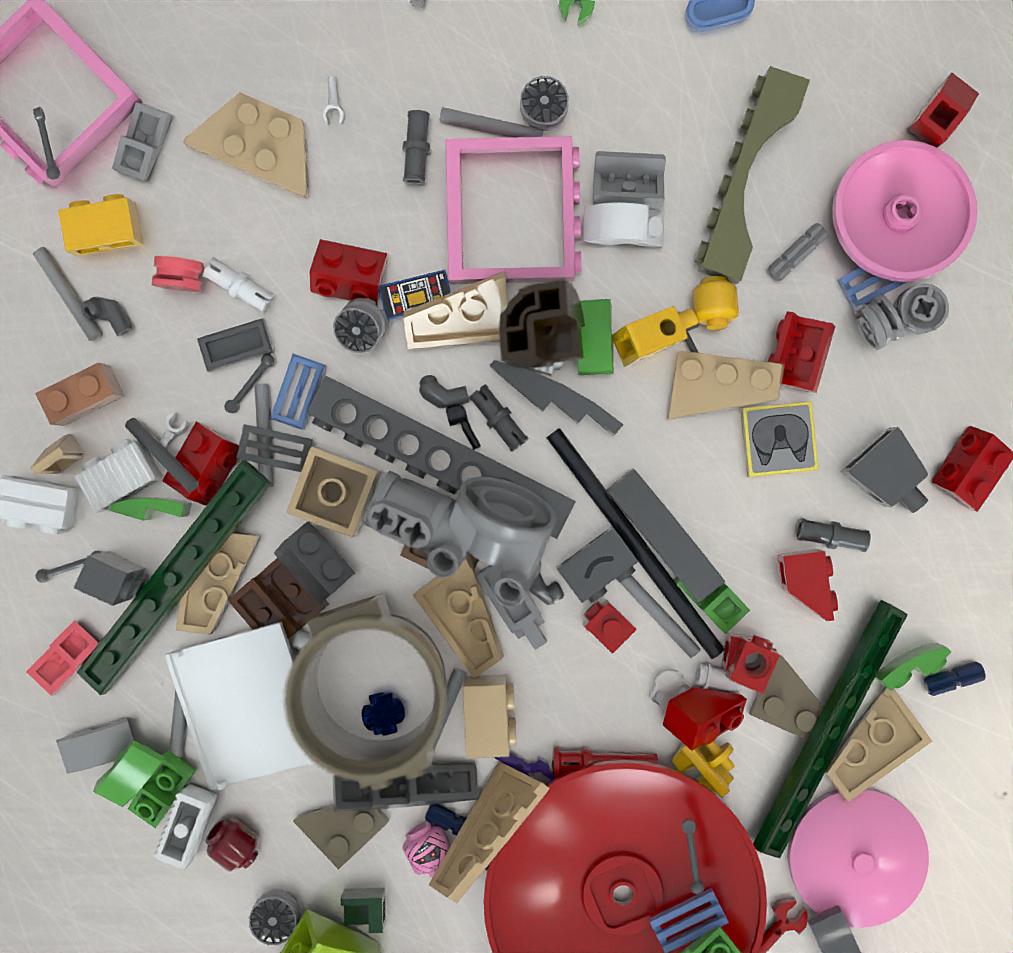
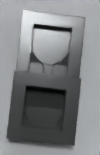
M839 906L807 920L822 953H861Z

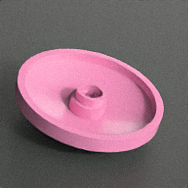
M892 141L878 145L862 154L843 175L833 200V223L841 246L847 255L862 269L874 276L890 281H918L941 272L952 264L966 249L974 233L977 221L976 195L971 181L963 168L944 151L918 141Z
M867 788L854 799L846 802L836 789L820 796L806 808L789 840L788 867L799 894L817 914L839 906L849 927L865 928L889 922L912 905L921 892L927 877L929 852L926 837L919 822L897 799L882 791Z

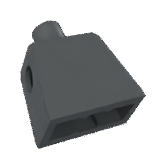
M899 427L888 428L840 471L884 507H893L901 500L911 513H915L928 502L926 496L917 488V485L928 476V472Z

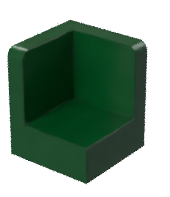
M385 888L344 889L340 898L341 906H344V923L346 925H369V933H383L386 924Z

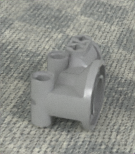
M392 471L387 472L381 480L365 518V525L376 532L409 547L420 548L421 551L428 553V568L437 577L448 578L453 576L469 553L485 563L502 566L500 576L493 587V595L499 604L508 608L516 607L522 603L539 574L542 565L541 557L556 523L555 512L544 499L529 489L510 481L493 477L467 479L462 483L457 498L454 500L410 479H401L399 474Z

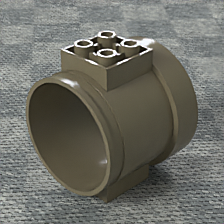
M384 593L318 613L308 620L312 639L303 647L294 660L288 673L284 692L287 723L292 736L301 750L310 760L324 770L343 778L358 780L361 789L371 786L372 790H378L391 785L393 778L405 775L406 779H413L427 773L426 768L431 767L435 754L433 742L440 731L446 712L448 691L443 658L430 635L413 621L390 613ZM376 629L397 635L412 645L424 659L433 680L434 705L428 717L413 731L389 740L361 738L339 726L325 709L318 689L320 660L327 645L335 637L354 630Z

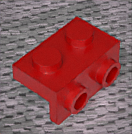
M320 239L309 270L310 291L323 297H335L349 301L356 298H368L375 301V305H377L379 288L387 264V253Z
M790 311L786 312L785 319H782L777 327L776 338L778 343L775 353H772L768 359L770 363L784 364L781 385L817 393L836 327L833 323L800 317Z
M196 421L175 459L199 482L198 487L194 491L188 492L168 471L162 481L185 498L207 506L223 485L232 467L236 464L239 445L225 439L206 425Z
M969 426L933 478L932 483L951 493L967 508L978 512L1012 462L1013 451L994 434Z

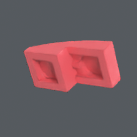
M74 620L49 645L50 648L26 673L53 696L84 664L99 642Z

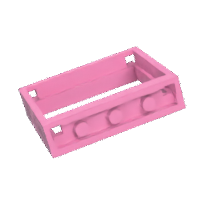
M27 0L0 27V64L45 21L119 97L54 160L55 166L60 170V176L56 180H51L47 177L46 170L48 166L0 117V137L4 140L0 144L1 147L15 160L21 157L28 165L24 170L39 184L44 181L55 188L133 112L135 102L142 103L143 101L45 0Z
M572 136L446 139L448 280L450 284H474L505 271L506 283L551 282L566 279L568 282H574L575 272H581V251H574V238L581 237L580 216L574 217V203H580V182H573V168H579V147H572ZM561 151L564 267L464 269L461 153Z

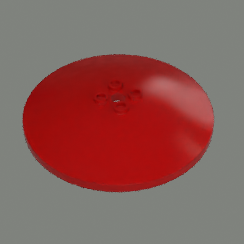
M634 760L604 761L570 770L545 784L550 788L488 865L483 904L486 932L492 953H665L649 922V918L697 895L690 888L693 882L686 833L681 828V823L684 819H692L696 824L693 836L700 881L704 883L703 892L712 888L728 921L727 924L720 928L740 953H758L762 944L767 914L766 884L757 851L749 834L734 812L712 790L696 779L663 765ZM625 885L631 888L632 896L629 900L620 902L613 897V892L618 886ZM708 901L661 924L660 927L664 929L712 904ZM714 914V915H712V916H709V917H707V918H705V919H703V920H701V921H699V922H697V923H695V924H693V925H691V926H689V927H687V928H685V929H683V930H681V931H679V932H677V933H675V934H673V935L667 937L666 939L668 940V939H670V938H672V937H674V936H676V935H678V934H680V933H682V932H684V931H686V930H688V929H690V928H692V927H694V926H697V925H699V924H701V923H703V922H705V921H707V920H709V919H711V918L717 916V914ZM697 939L668 953H680Z

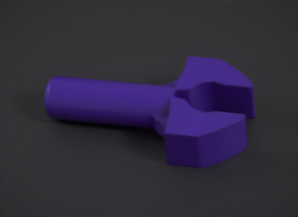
M511 752L507 757H493L530 777L532 776L529 772H541L544 776L553 780L548 762L540 756L537 757L536 761L526 762Z

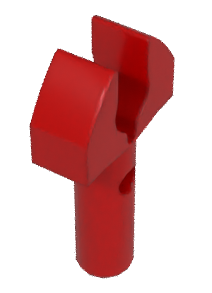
M794 897L779 899L771 907L776 914V921L764 933L758 953H767L786 931L794 930L800 935L806 928L808 915L804 906L795 917L787 918V912L797 903Z

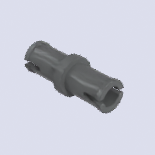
M410 110L407 115V139L403 142L402 150L406 152L403 182L417 185L425 183L426 154L430 153V144L427 142L430 113L422 110Z
M485 384L479 388L480 391L476 390L471 394L469 399L474 402L488 420L487 426L490 429L494 428L510 448V451L513 452L529 438L511 418L510 414L512 412L509 408H503Z
M800 518L796 529L797 540L826 544V547L829 549L843 547L866 552L871 540L869 530L843 527L840 522L835 521L827 524Z

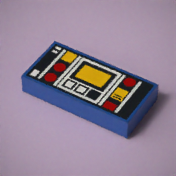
M444 269L380 285L379 293L383 309L389 321L404 316L405 311L451 293L446 270Z

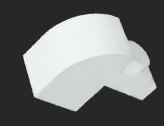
M603 203L585 206L583 241L607 246L628 243L650 248L663 247L664 212L651 210L649 205L635 203Z

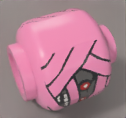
M426 822L406 833L407 839L402 848L416 874H429L430 878H433L451 845L441 827L431 826L429 822Z

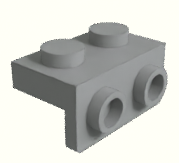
M597 151L593 177V205L603 203H635L649 205V209H663L666 156L664 154Z

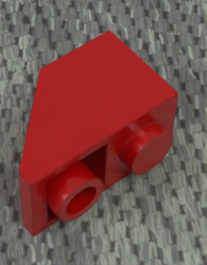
M951 72L907 129L926 144L938 148L947 141L968 114L979 93Z
M820 549L777 554L781 588L821 619L827 622L834 621L833 611L838 610V601L835 591H830L829 577L833 576L831 557L826 556L825 551Z
M692 687L669 700L663 726L693 751L703 744L708 745L724 732L728 730L733 731L739 727L744 719L743 711L747 698L740 694Z

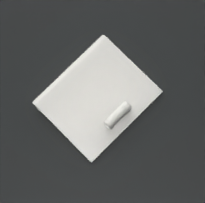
M282 622L182 648L164 655L210 790L216 788L217 790H222L230 784L314 764L296 743L285 715V685L288 673L294 662V657Z

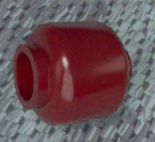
M237 819L219 821L211 829L205 840L206 844H208V856L229 872L236 871L241 867L248 868L258 855L256 850L258 843L257 835Z

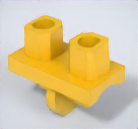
M713 741L708 745L703 744L693 751L683 744L674 754L672 762L680 772L685 773L695 766L701 773L700 776L695 778L697 781L715 794L718 793L721 798L730 792L729 785L734 777L729 771L735 767L734 763L729 759L734 750L730 743L727 742L719 747Z

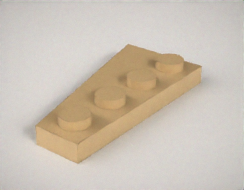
M499 761L479 799H477L431 879L429 886L458 903L550 788Z

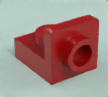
M607 599L602 604L596 601L583 615L586 618L583 622L584 628L590 631L612 654L637 630Z

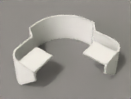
M674 669L660 671L654 678L655 685L649 693L650 699L660 705V702L665 697L660 691H657L653 698H651V695L657 688L656 680L666 672L679 673L682 675V681L692 688L689 683L684 681L682 673ZM681 687L677 694H681L687 691V689Z

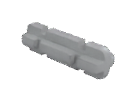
M815 223L805 232L806 236L802 235L781 255V259L778 258L769 266L768 270L774 278L779 281L784 279L791 272V268L797 267L816 249L815 245H820L828 237L829 234L822 225Z

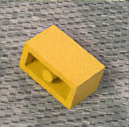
M123 194L107 195L103 197V202L92 204L87 200L74 201L69 203V208L58 210L65 251L74 256L143 244L136 203L127 197L124 198Z

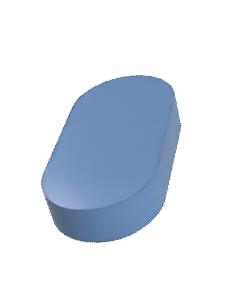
M690 0L685 11V19L692 29L699 32L740 23L750 16L755 0Z

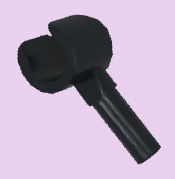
M462 405L447 407L446 414L449 425L461 424L462 431L473 450L480 447L481 445L470 427L465 408Z

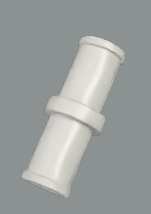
M214 257L210 260L209 264L211 266H206L203 277L228 290V295L234 299L239 297L259 309L262 313L267 309L266 304H270L274 297L272 292H268L248 279L249 275L244 272L239 274Z

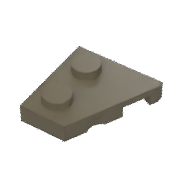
M780 655L764 693L757 692L749 714L807 740L824 706L783 656Z
M334 804L318 811L299 814L293 822L339 870L390 819L381 809L334 812Z

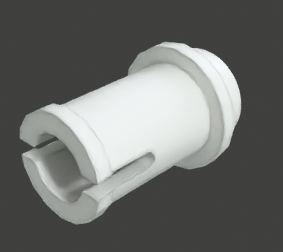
M707 662L706 665L700 664L698 666L696 685H701L703 689L711 687L737 694L741 686L730 681L725 676L726 671L724 669L712 667L710 662Z

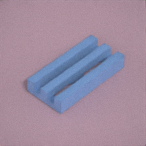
M860 267L838 279L853 309L860 304H867L872 298L880 294L884 295L906 283L893 281L858 300L855 295L856 293L877 283L882 278L873 276L851 287L849 281L867 272Z
M292 354L270 419L305 430L310 416L306 412L321 384L327 365ZM300 363L304 367L287 416L285 417L281 413L298 364ZM311 368H314L316 371L299 420L296 421L294 417Z
M712 888L649 918V922L665 953L703 936L717 926L721 927L728 923ZM708 901L711 902V906L661 929V924ZM714 914H717V916H715V917H713V918H711V919H709V920H707V921H705V922H703V923H701V924H699V925H697V926H694V927H692V928H690V929H688V930H686V931H684V932H682V933H680V934H678V935H676V936H674V937H672V938H670V939H668V940L666 939L667 937H669V936H671V935H673V934H675V933H677V932H679V931H681V930H683V929H685V928H687V927H689V926H691V925H693V924H695V923H697V922H699V921H701V920H703V919H705V918H707V917H709V916H712V915H714Z

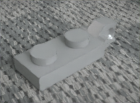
M489 565L478 572L476 575L480 585L511 633H515L518 639L526 635L535 650L546 644L547 639L538 627L545 623L529 593H527L520 605L512 608L504 607L496 601L493 595V587L503 567Z

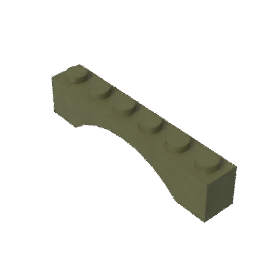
M772 66L769 67L764 76L758 75L751 93L752 96L757 97L753 110L746 109L740 125V129L745 130L742 142H735L729 157V162L734 163L730 176L724 174L717 193L723 196L719 209L712 208L706 225L707 228L712 229L707 242L701 241L695 260L700 262L698 272L709 276L726 277L728 282L736 285L742 280L753 248L747 232L744 215V192L749 170L763 144L778 130L791 123L798 115L810 79Z

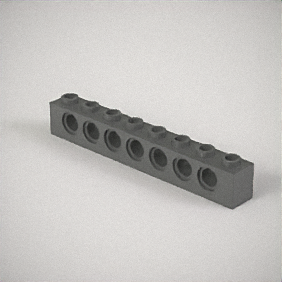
M326 375L306 412L314 417L312 421L314 425L329 432L335 427L345 432L344 440L362 448L365 442L377 448L374 455L390 463H393L394 459L397 458L407 463L406 471L424 479L426 473L438 479L436 486L449 493L455 494L456 490L460 489L463 483L462 472L468 466L477 467L481 472V477L503 479L529 489L544 499L555 512L556 523L550 536L556 539L576 501ZM352 404L356 409V417L351 423L345 424L339 418V411L342 406ZM378 419L385 421L388 428L386 435L381 439H375L370 434V425ZM407 435H414L419 442L418 450L412 455L403 453L400 447L401 440ZM439 450L447 452L450 457L449 466L442 471L436 470L431 464L432 455Z

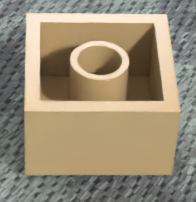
M311 446L286 513L353 538L358 535L381 471L319 447Z
M506 674L477 676L476 678L465 676L462 689L466 759L509 756L510 746H516V720L508 716V710H514V684H507Z

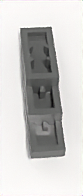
M494 360L490 364L492 370L542 412L552 402L577 424L586 414L589 415L612 436L624 425L595 402L557 381L531 370L508 365L500 361Z
M634 468L607 489L608 493L698 603L726 582Z
M476 764L431 765V767L426 768L427 773L413 779H406L405 775L392 779L391 785L378 790H372L371 786L361 789L358 780L334 775V812L402 808L477 800L479 796Z

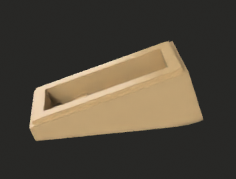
M67 434L47 447L30 469L34 474H60L82 458L85 453L73 436Z

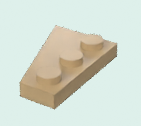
M678 350L668 419L779 400L784 364Z
M232 533L179 601L176 630L211 635L214 632L228 603V599L231 597L260 538L259 535Z
M468 554L453 576L448 578L436 577L413 594L473 678L479 676L504 657L470 554Z

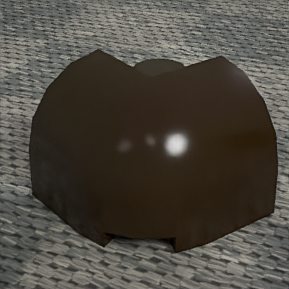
M566 279L533 284L518 289L519 293L509 301L505 311L500 314L501 360L515 367L541 368L554 366V363L584 359L581 327H585L580 298L574 286Z

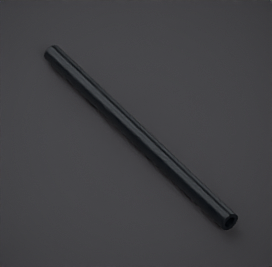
M558 428L546 439L619 534L711 659L719 656L725 648L563 431Z

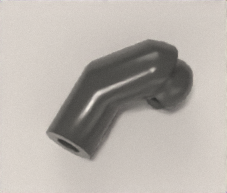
M91 297L82 304V312L85 317L109 321L117 336H122L133 329L120 304L115 300Z
M426 375L420 380L419 392L421 396L438 408L469 403L466 386L447 390L437 382V378L433 375Z
M540 572L529 589L533 595L546 605H553L555 601L561 600L564 597L559 583L553 582L547 586Z

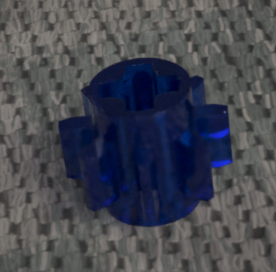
M384 692L369 695L370 704L364 705L361 712L364 726L369 731L373 730L375 736L379 734L387 736L397 733L396 724L402 723L405 718L402 702L398 698H393V693L384 694Z

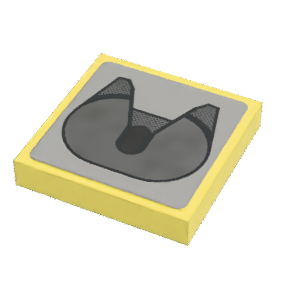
M812 401L741 408L748 477L819 470Z

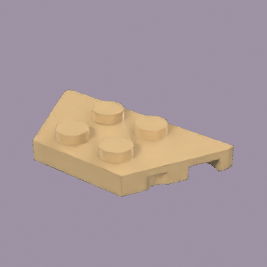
M239 92L183 141V144L187 147L305 199L309 195L306 175L305 122Z

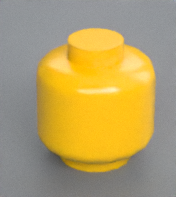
M711 276L704 278L700 281V285L694 288L692 292L693 310L697 316L698 323L707 325L708 330L718 331L726 329L728 323L734 321L739 316L737 287L733 283L728 282L726 277Z

